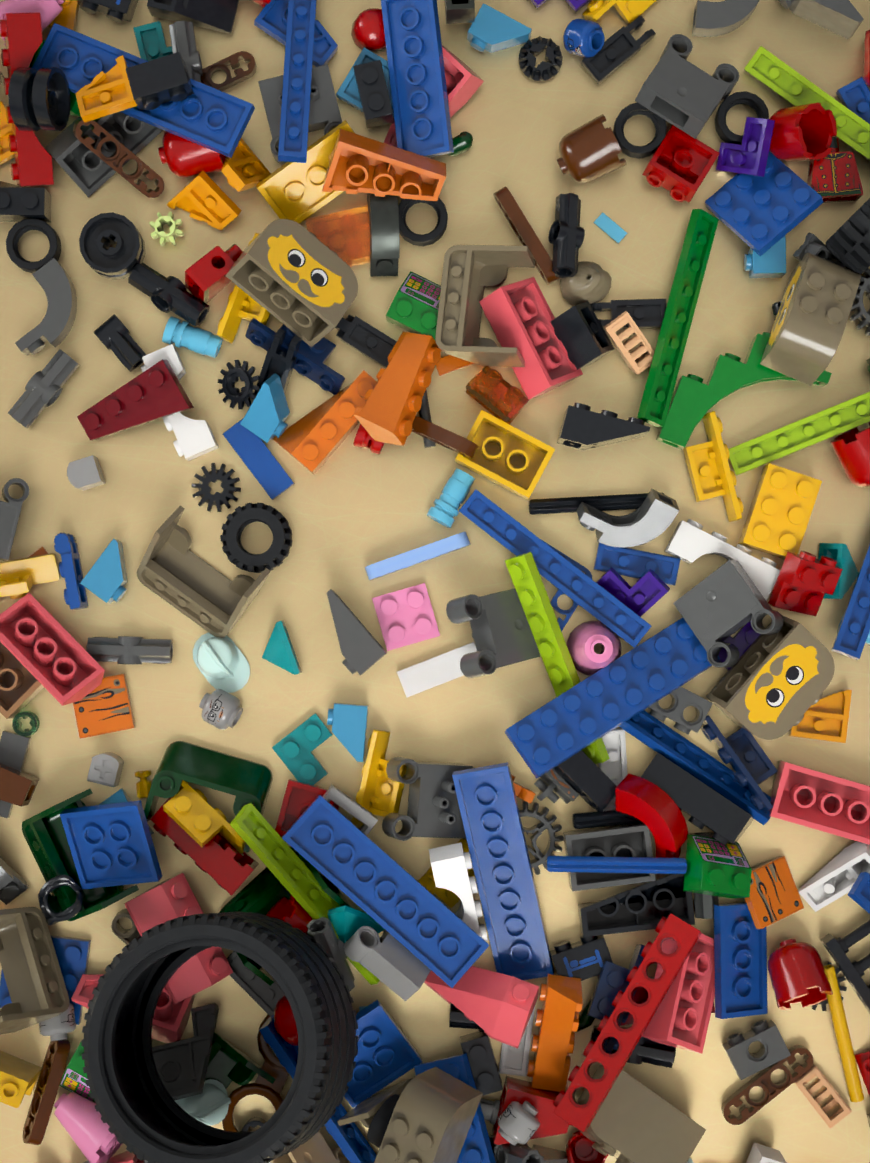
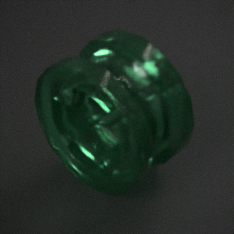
M31 711L18 713L12 722L14 731L20 736L33 735L38 731L40 725L38 716ZM22 717L23 719L31 718L29 724L32 728L30 731L29 728L25 729V731L21 729L23 724L20 722V719Z

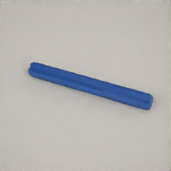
M548 856L547 870L549 872L685 874L687 871V861L684 858Z

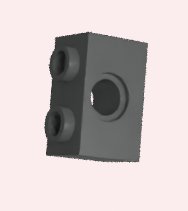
M766 1020L758 1021L751 1026L752 1030L744 1034L741 1032L732 1034L726 1039L727 1042L722 1044L740 1080L791 1056L777 1026L772 1020L768 1022ZM752 1042H761L759 1052L749 1053L748 1048Z

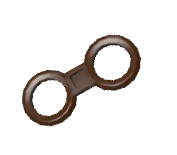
M267 1014V1016L264 1018V1020L262 1021V1023L260 1024L259 1029L263 1026V1024H264V1023L268 1020V1018L270 1017L268 1014ZM258 1031L257 1042L259 1052L265 1060L262 1068L276 1080L272 1084L258 1075L254 1083L242 1085L232 1091L228 1096L231 1100L228 1113L222 1120L225 1131L238 1132L234 1125L233 1112L238 1101L245 1096L253 1094L264 1096L271 1101L276 1111L284 1101L280 1094L289 1073L280 1064L278 1057L273 1053L269 1044L265 1042L260 1031Z

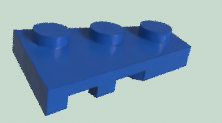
M271 0L256 17L254 25L283 45H286L289 0ZM315 19L313 65L318 67L326 65L338 50V45L322 24Z

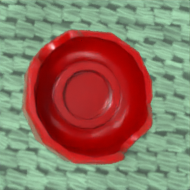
M370 8L364 10L352 24L351 35L355 45L363 50L365 47L371 51L383 50L386 47L382 9Z
M581 1131L573 1133L566 1145L568 1163H604L608 1154L604 1156L592 1147L594 1142L585 1137Z

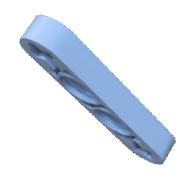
M462 532L365 567L368 579L372 580L471 544L467 533Z

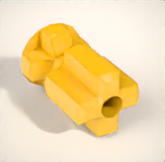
M151 770L135 772V777L140 778V781L136 783L137 798L139 799L148 798L152 781L147 780V777L151 775Z

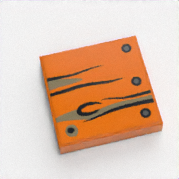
M125 674L104 677L97 688L80 701L73 702L80 739L135 728Z
M779 856L752 869L750 897L744 899L756 929H763L804 908L785 856Z

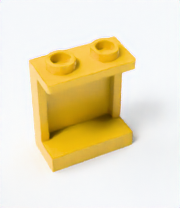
M0 1050V1102L18 1108L24 1095L30 1096L32 1094L42 1067Z

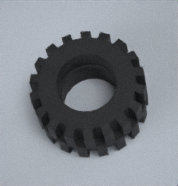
M257 502V504L247 503L243 507L239 506L235 509L234 513L227 516V521L222 526L223 533L220 535L221 542L223 543L222 549L228 556L229 561L242 570L254 573H262L265 568L270 571L274 570L273 568L280 566L285 557H288L290 553L292 531L289 523L278 510L270 505ZM252 522L265 523L273 534V542L270 548L262 554H251L241 544L242 531Z

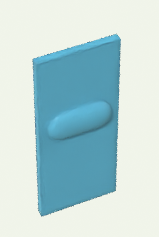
M603 212L594 221V224L618 244L627 234L626 231Z

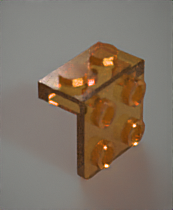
M485 366L466 385V393L496 418L509 425L529 401L519 388L510 385L497 370L491 369L488 366Z

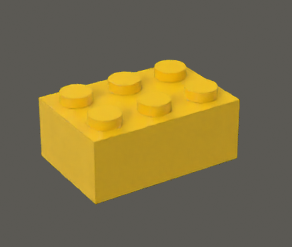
M481 410L466 438L479 447L472 459L458 453L455 462L528 500L555 448Z
M770 463L765 465L738 544L782 559L786 558L788 552L798 554L822 481Z

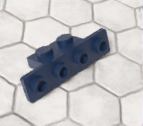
M253 318L249 323L245 336L256 346H260L268 351L277 332ZM283 324L280 328L286 331V336L280 350L287 353L291 340L297 335ZM325 337L313 347L302 340L295 356L297 359L294 369L302 376H306L317 383L323 390L329 391L334 395L338 394L345 378L324 364L333 353L336 345Z
M707 715L702 724L703 727H701L703 734L710 742L714 740L719 748L717 753L725 764L730 763L735 770L733 775L741 787L746 786L752 794L750 800L758 811L762 809L765 814L772 810L773 805L758 785L778 772L750 732L741 728L725 739L711 717Z
M636 945L628 969L608 961L604 962L586 1015L601 1021L605 1015L611 1016L615 1009L612 1006V1002L620 990L625 992L630 982L626 981L632 968L634 966L639 968L644 957L641 956L645 945ZM629 1013L620 1015L618 1019L619 1026L621 1022H626ZM614 1037L608 1038L604 1042V1050L611 1054L612 1049H617L619 1045L618 1040Z

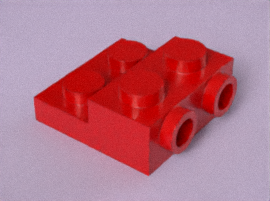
M672 125L642 175L647 177V182L651 186H662L670 191V195L674 200L679 202L685 200L690 203L720 153Z
M800 551V554L788 552L768 604L776 608L816 616L825 593L833 595L843 569L836 566V560L826 556L816 559L817 556L806 551Z
M291 779L288 780L275 831L281 838L319 795L323 797L328 789ZM330 800L329 803L339 810V805Z

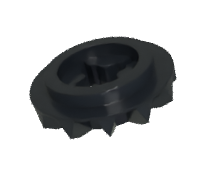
M539 36L532 40L529 39L521 47L519 65L522 72L528 78L535 81H545L551 79L559 72L563 56L560 47L551 38L546 39ZM545 49V59L548 60V62L546 63L542 61L540 65L538 64L537 68H535L536 57L533 56V54L539 55Z

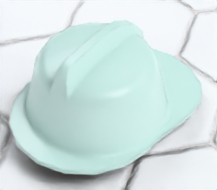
M208 632L195 642L193 660L200 672L215 689L234 693L245 686L250 676V665L232 639L228 636L224 638L215 637Z
M212 1079L205 1080L202 1094L174 1100L185 1112L208 1126L220 1123L227 1115L229 1104L231 1103L224 1085Z

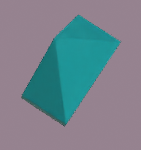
M820 543L818 559L821 556L832 558L837 561L836 566L843 569L833 595L825 593L823 598L842 599L858 577L859 572L846 544Z
M284 621L276 622L262 658L297 675L302 673L285 623Z
M346 905L328 910V917L339 939L344 944L362 926H369L377 933L385 930L368 914Z

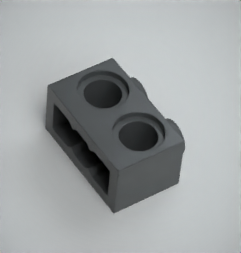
M680 686L670 693L672 704L669 708H661L658 701L648 707L651 709L649 715L663 722L667 717L676 722L674 728L689 735L691 730L698 733L713 703ZM693 706L697 711V715L693 721L688 722L683 717V711L686 707Z

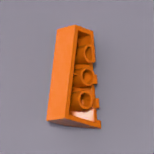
M340 129L331 155L322 192H332V190L346 191V194L357 195L358 192L375 194V196L379 197L393 195L400 196L402 199L437 201L446 179V163Z
M402 332L388 356L389 364L387 368H381L376 376L378 379L377 385L374 389H368L364 396L366 400L363 408L358 407L353 414L374 441L404 446L407 437L411 434L413 421L417 412L421 409L422 398L426 388L431 383V375L435 365L441 357V350L432 336Z
M363 370L354 382L288 427L279 438L276 436L273 440L315 475L360 423L353 414L358 407L363 408L366 403L364 399L368 389H374L378 382Z
M548 974L546 984H541L539 1001H543L542 1010L537 1009L535 1026H539L538 1035L533 1034L531 1051L535 1052L534 1060H528L527 1076L531 1077V1088L557 1092L563 1090L565 1092L571 1062L569 1053L573 1054L575 1032H577L579 1025V1012H581L583 1006L582 985L580 978Z

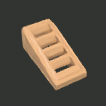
M627 311L604 326V329L631 371L635 374H640L651 366L655 351ZM627 324V325L629 326L627 329H625V330H624L623 332H621L619 335H617V334L615 333V332L618 331L620 328H622L624 325ZM631 334H634V337L629 339L624 344L622 343L623 340H625ZM638 343L640 344V346L636 348L634 351H632L631 353L628 352Z
M817 1066L794 1082L829 1128H832L852 1112ZM817 1076L820 1081L807 1090L804 1085ZM825 1085L827 1090L814 1099L811 1094ZM832 1094L834 1099L821 1108L819 1103ZM839 1103L841 1108L829 1117L826 1112Z

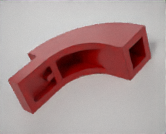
M628 773L615 788L616 811L639 819L650 829L656 843V858H679L681 846L688 837L687 824L681 810L674 800L660 787L644 778Z

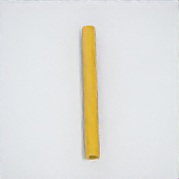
M832 964L824 965L833 994H826L849 1097L851 1102H860L864 1100V1095L835 967Z

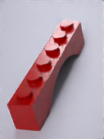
M40 13L3 14V20H0V37H5L6 49H1L2 65L7 66L8 78H4L5 95H8L10 78L17 68H29L35 52L43 42ZM7 106V123L12 124L13 135L8 136L9 150L14 152L15 163H11L12 180H17V185L19 186L54 185L52 156L44 149L33 131H21L16 127L10 113V108Z

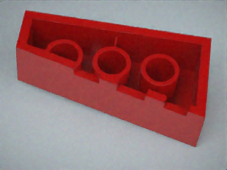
M163 805L150 819L154 823L153 828L164 837L167 835L175 842L174 846L181 853L189 855L202 871L208 873L231 896L259 864L245 851L242 854L239 853L220 833L201 847L163 810Z

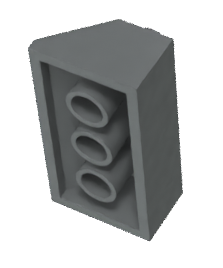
M121 112L94 120L135 155L163 131ZM79 116L44 149L89 197L111 178L116 171L74 136L73 126L81 118ZM83 124L80 127L83 131L81 137L83 138L85 135L91 137L95 141L91 144L94 148L97 140L104 133L101 132L98 137L90 130L93 126L92 124L89 126ZM106 141L101 146V153L106 157L112 156L116 151V146L112 141ZM131 159L126 160L122 167Z

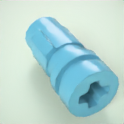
M173 316L169 318L162 337V342L169 345L175 343V347L181 348L183 346L188 348V350L213 358L217 357L223 341L221 337L201 328L189 326L187 321L181 323V319Z
M456 468L443 488L439 499H435L433 502L435 506L429 509L427 516L439 524L451 528L455 521L453 517L458 516V508L468 495L475 478Z

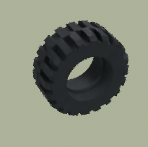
M870 198L825 242L827 249L847 269L860 275L870 266Z

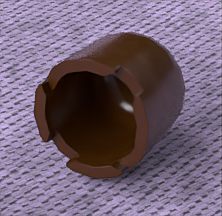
M603 114L566 134L559 143L561 158L557 159L563 175L569 172L573 180L578 183L593 181L627 165L624 158L620 160L617 154L621 153L622 150L611 127L604 128L602 123L607 120Z

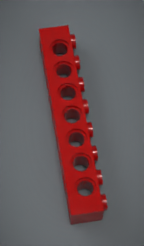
M671 913L668 918L663 916L658 923L655 931L659 934L653 943L648 941L641 953V956L644 957L639 968L634 966L626 979V981L630 982L625 992L620 990L612 1002V1006L615 1007L610 1017L605 1015L597 1028L601 1032L595 1042L590 1040L582 1054L586 1057L581 1067L576 1065L568 1078L571 1082L566 1092L561 1090L553 1103L557 1107L554 1114L582 1132H586L702 934L700 930ZM666 939H673L677 942V949L672 954H666L662 951L661 946ZM653 963L660 964L663 968L662 975L657 979H652L647 974L648 967ZM638 988H644L648 992V999L643 1004H637L633 1000V993ZM623 1013H631L634 1018L633 1025L628 1029H622L618 1023V1019ZM611 1037L616 1038L619 1042V1049L614 1054H608L604 1050V1042ZM595 1062L601 1063L604 1067V1074L600 1079H593L589 1073L590 1066ZM581 1087L586 1088L590 1095L588 1102L583 1105L575 1100V1092Z

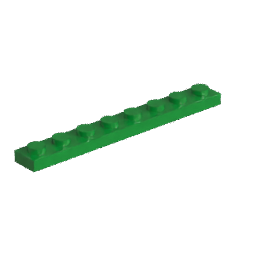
M693 209L637 416L638 419L655 427H664L719 221L718 218L702 209Z

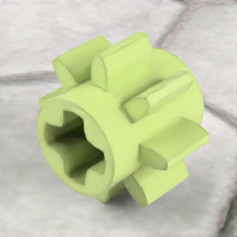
M171 211L167 216H162L158 212L156 222H149L151 227L155 228V231L150 235L153 239L160 237V245L163 247L166 242H171L175 246V239L178 236H184V233L178 229L183 222L181 219L173 221L174 214ZM165 224H168L171 231L168 234L164 232L163 226Z

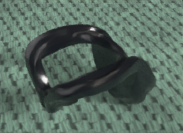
M59 875L48 880L38 894L41 911L49 926L71 919L81 912L83 908V898L85 895L83 889L68 875ZM69 885L77 894L76 901L65 911L61 912L59 903L50 892L61 886Z

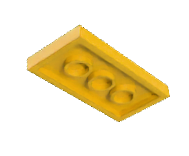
M346 120L307 147L306 163L287 162L256 184L259 192L280 219H289L301 223L344 192L332 190V192H322V188L340 129L355 133Z

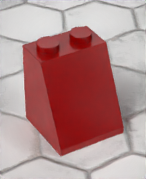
M506 1076L500 1097L497 1120L492 1128L494 1144L502 1145L509 1143L498 1132L500 1129L498 1118L513 1101L521 1104L527 1101L538 1110L536 1116L540 1121V1127L530 1140L566 1134L571 1124L554 1114L557 1107L553 1103L560 1092L531 1088V1082Z

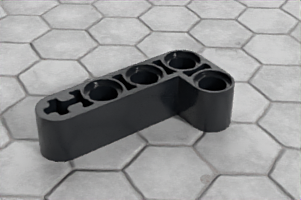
M582 750L553 768L598 812H602L615 797V788L617 786Z

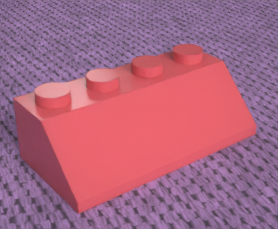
M534 277L502 286L479 301L501 347L517 348L525 361V367L512 368L528 400L543 395L583 375L581 369L577 370L575 365L569 360L567 350L561 340L555 335L554 327L551 324L555 317Z
M30 593L0 614V642L62 706L80 701L101 684L105 670Z
M779 761L778 772L775 775L772 786L771 804L773 808L770 810L769 816L870 845V786L785 761Z
M183 873L163 881L124 903L141 937L145 931L159 924H164L169 920L194 914H204ZM213 946L188 959L171 976L166 987L174 1003H178L214 985L232 974L233 970L221 947Z
M704 934L700 935L642 1037L672 1047L700 1054L703 1053L715 997L713 938ZM666 939L662 943V951L666 954L674 953L677 949V942L673 939ZM657 964L654 979L659 978L663 973V968L660 964Z

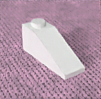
M858 841L849 845L799 888V894L815 912L849 893L861 872H868L870 874V845Z

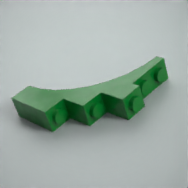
M763 332L762 335L758 333L753 338L744 363L740 362L741 358L736 355L725 353V356L720 354L716 358L707 384L702 383L703 379L696 375L688 374L687 377L682 375L671 399L665 425L660 428L656 440L682 450L685 448L694 428L706 412L726 396L741 388L760 382L776 380L798 381L760 365L770 333ZM824 370L813 385L824 387L828 384L832 373Z

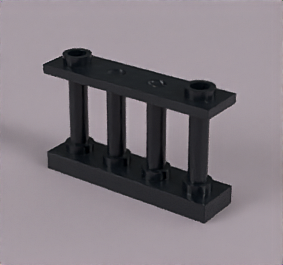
M869 920L842 939L840 937L835 939L831 934H828L820 940L870 1014V984L866 985L861 978L865 975L864 971L870 968V954L858 962L855 960L851 962L846 955L849 952V947L870 934Z

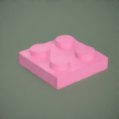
M425 583L372 598L387 651L440 636Z

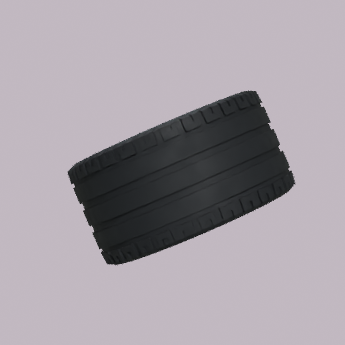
M252 912L194 914L169 920L164 924H159L142 933V937H136L122 949L123 953L117 954L111 964L106 967V974L100 976L99 983L92 992L94 997L88 1003V1013H85L84 1017L87 1020L86 1026H83L82 1029L84 1039L81 1040V1046H84L82 1060H84L85 1067H83V1072L87 1073L88 1080H86V1085L90 1087L91 1091L89 1095L97 1104L94 1107L97 1112H100L101 1120L110 1126L108 1130L111 1134H115L117 1141L120 1144L124 1143L127 1146L126 1149L130 1153L133 1152L137 1155L138 1159L147 1160L148 1163H268L290 1153L311 1139L336 1112V1106L341 1104L349 1088L347 1083L353 1077V1070L356 1066L354 1056L358 1054L357 1042L359 1040V1036H356V1029H358V1023L356 1022L357 1014L356 1010L352 1008L351 1003H354L350 995V989L348 985H344V976L340 973L336 963L329 960L331 956L324 951L319 943H313V938L302 930L293 928L291 924L274 917L271 918L267 915ZM213 946L241 953L262 966L281 987L292 1008L296 1021L298 1061L291 1087L279 1109L256 1131H225L208 1126L193 1118L174 1101L166 1090L158 1074L153 1057L152 1021L158 999L165 985L177 969L188 959Z

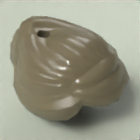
M581 261L578 262L577 274L574 277L560 278V289L563 298L570 304L578 305L586 301L589 304L596 303L604 299L609 293L612 278L600 265L594 262Z

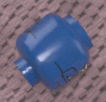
M585 19L571 21L563 35L564 46L568 53L586 58L595 56L602 49L605 41L601 26L594 21Z

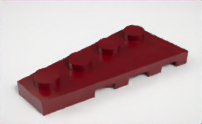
M162 359L77 416L89 439L97 440L194 407L168 360Z

